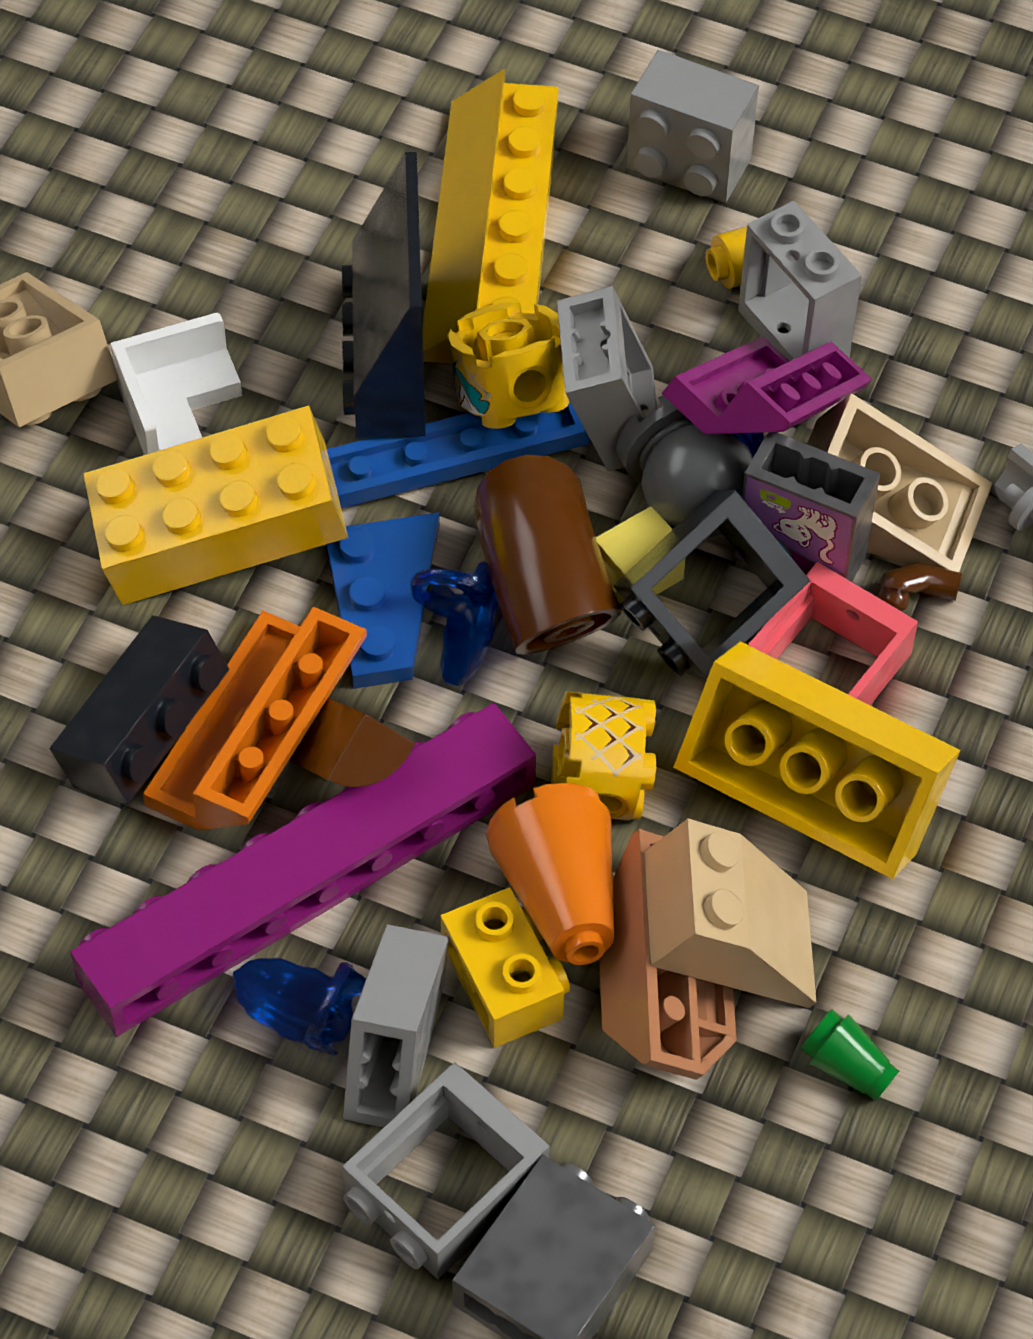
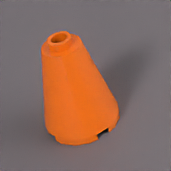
M574 783L546 784L533 788L535 798L516 806L514 798L504 803L490 819L486 837L491 855L552 954L558 960L574 965H586L600 959L614 941L611 815L606 803L604 805L600 801L598 793L591 787Z

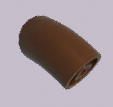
M519 456L507 459L490 470L477 487L474 510L489 574L516 653L527 655L561 647L599 631L614 622L622 612L599 550L580 479L569 466L549 456Z

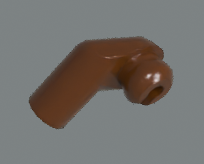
M921 563L910 564L888 571L882 575L878 582V585H881L878 598L900 611L908 607V597H910L911 592L956 601L962 573Z

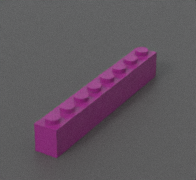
M495 703L490 704L477 713L467 712L454 720L448 730L426 743L423 741L416 742L403 764L382 781L368 786H347L344 791L323 803L315 802L309 804L295 816L293 821L271 834L262 833L253 837L242 847L240 852L218 865L209 864L200 868L189 878L186 884L169 894L147 899L137 907L133 915L111 928H100L88 934L77 948L70 951L76 980L111 1031L118 1037L498 809L507 801L518 797L536 786V753Z

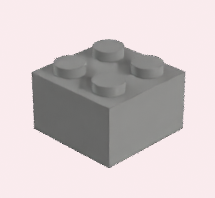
M657 50L631 93L627 168L640 172L646 177L656 178L684 188L698 196H706L726 204L752 157L759 85Z

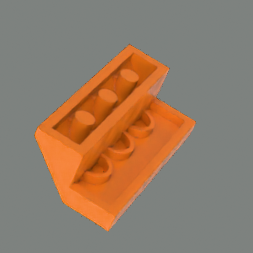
M314 606L301 626L262 610L227 664L230 670L188 724L144 791L145 807L196 830L249 824L367 637V629Z

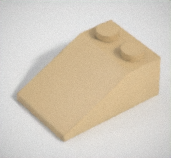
M28 272L0 284V414L18 427L35 425L48 419L52 411L73 401L88 400L96 396L102 387L118 380L107 341L98 318Z
M852 393L817 418L807 445L880 473L867 552L905 565L921 563L959 572L992 482Z
M686 819L644 852L651 966L810 1008L817 1003L807 891L743 835L691 819Z

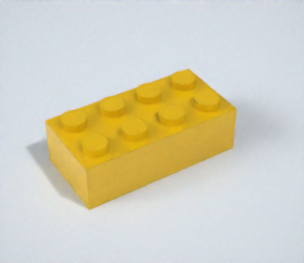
M309 405L83 473L101 567L122 605L348 538L326 444Z
M740 641L713 662L673 768L894 879L917 854L961 750Z

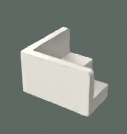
M213 313L111 342L113 362L118 376V380H116L117 386L144 455L202 438L192 410L242 396L241 381L227 350L225 327L220 313Z

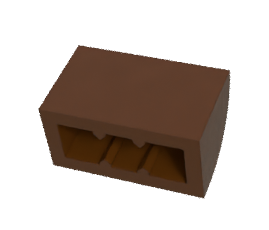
M328 698L289 761L336 784L348 787H361L380 782L393 774L406 760L415 743L369 715Z

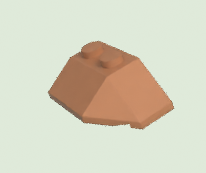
M638 829L631 835L613 878L614 941L599 959L602 1031L641 1064L697 1080L705 1075L711 1066L737 1041L733 988L651 966L644 852L664 836Z

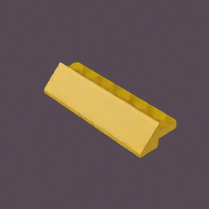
M504 68L451 102L423 320V362L452 364L447 335L450 329L454 333L458 332L457 321L468 313L483 307L502 303H520L521 313L535 314L534 304H538L554 157L559 87L505 83Z

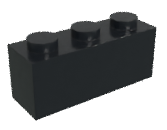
M151 616L49 748L74 788L125 804L130 803L230 670L209 631L159 616Z

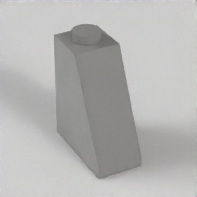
M386 925L351 1021L344 1120L385 1127L416 1098L444 988L449 936Z

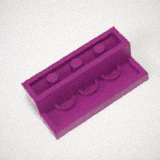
M762 336L675 376L661 394L704 434L784 432L842 401L851 393L855 394L861 391L873 379L832 341L789 361Z

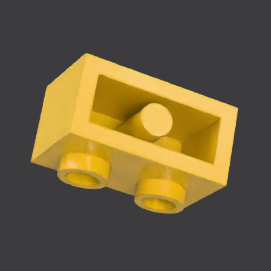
M511 887L441 915V935L449 936L447 957L493 1048L564 1019V995L570 992V984L561 962L555 956L550 959L547 958L539 941L543 940L541 934L525 908L520 907Z

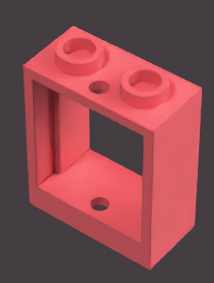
M817 562L806 575L810 582L761 628L748 645L778 659L812 618L877 657L848 694L871 705L912 654L918 621Z

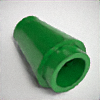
M833 1009L827 1013L800 1048V1050L812 1058L809 1065L863 1094L866 1093L875 1101H877L899 1073V1070L890 1063L891 1061L850 1014L843 1018Z

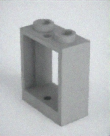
M793 200L747 224L738 311L761 337L764 336L789 361L830 341L850 357L862 275ZM786 328L789 330V332L780 333L778 329Z
M610 286L557 300L565 393L607 471L624 468L616 453L618 436L627 421L635 414L638 421L641 422L650 413L657 410L653 366L614 287ZM647 409L648 412L644 415L642 411Z
M454 1062L342 1166L345 1193L343 1199L350 1211L361 1222L368 1226L376 1222L392 1237L390 1243L404 1262L414 1269H419L423 1265L433 1276L440 1279L487 1233L542 1155L549 1158L550 1146ZM449 1117L509 1172L444 1235L436 1240L379 1188L377 1184Z

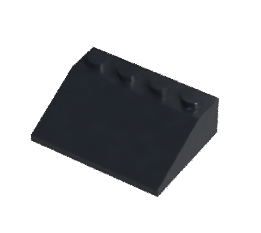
M405 152L352 241V264L342 265L343 298H353V302H342L343 336H353V341H342L343 375H354V380H343L344 415H355L356 438L426 436L417 152Z

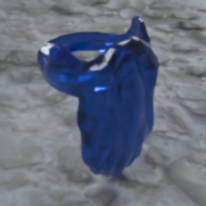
M485 561L480 562L472 573L467 574L446 569H426L417 572L410 580V591L414 600L433 613L447 618L443 633V650L440 666L445 683L460 687L476 674L483 664L486 652L493 639L494 619L499 602L492 584L488 564ZM434 584L429 593L422 589L424 586ZM448 586L457 588L464 593L456 594Z
M281 958L251 960L233 971L236 998L251 1019L283 1038L301 1043L309 1049L330 1055L338 1054L330 1045L343 1041L351 1028L354 1014L352 999L354 996L362 993L367 979L356 972L353 965L348 962H340L333 977L324 974L316 968L300 966Z

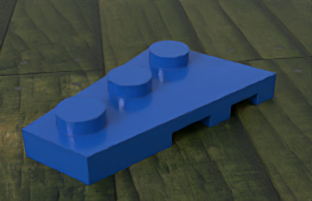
M440 512L346 526L348 538L325 545L339 617L367 629V637L349 664L353 689L413 680L423 624L426 593L430 584L434 548L440 528Z

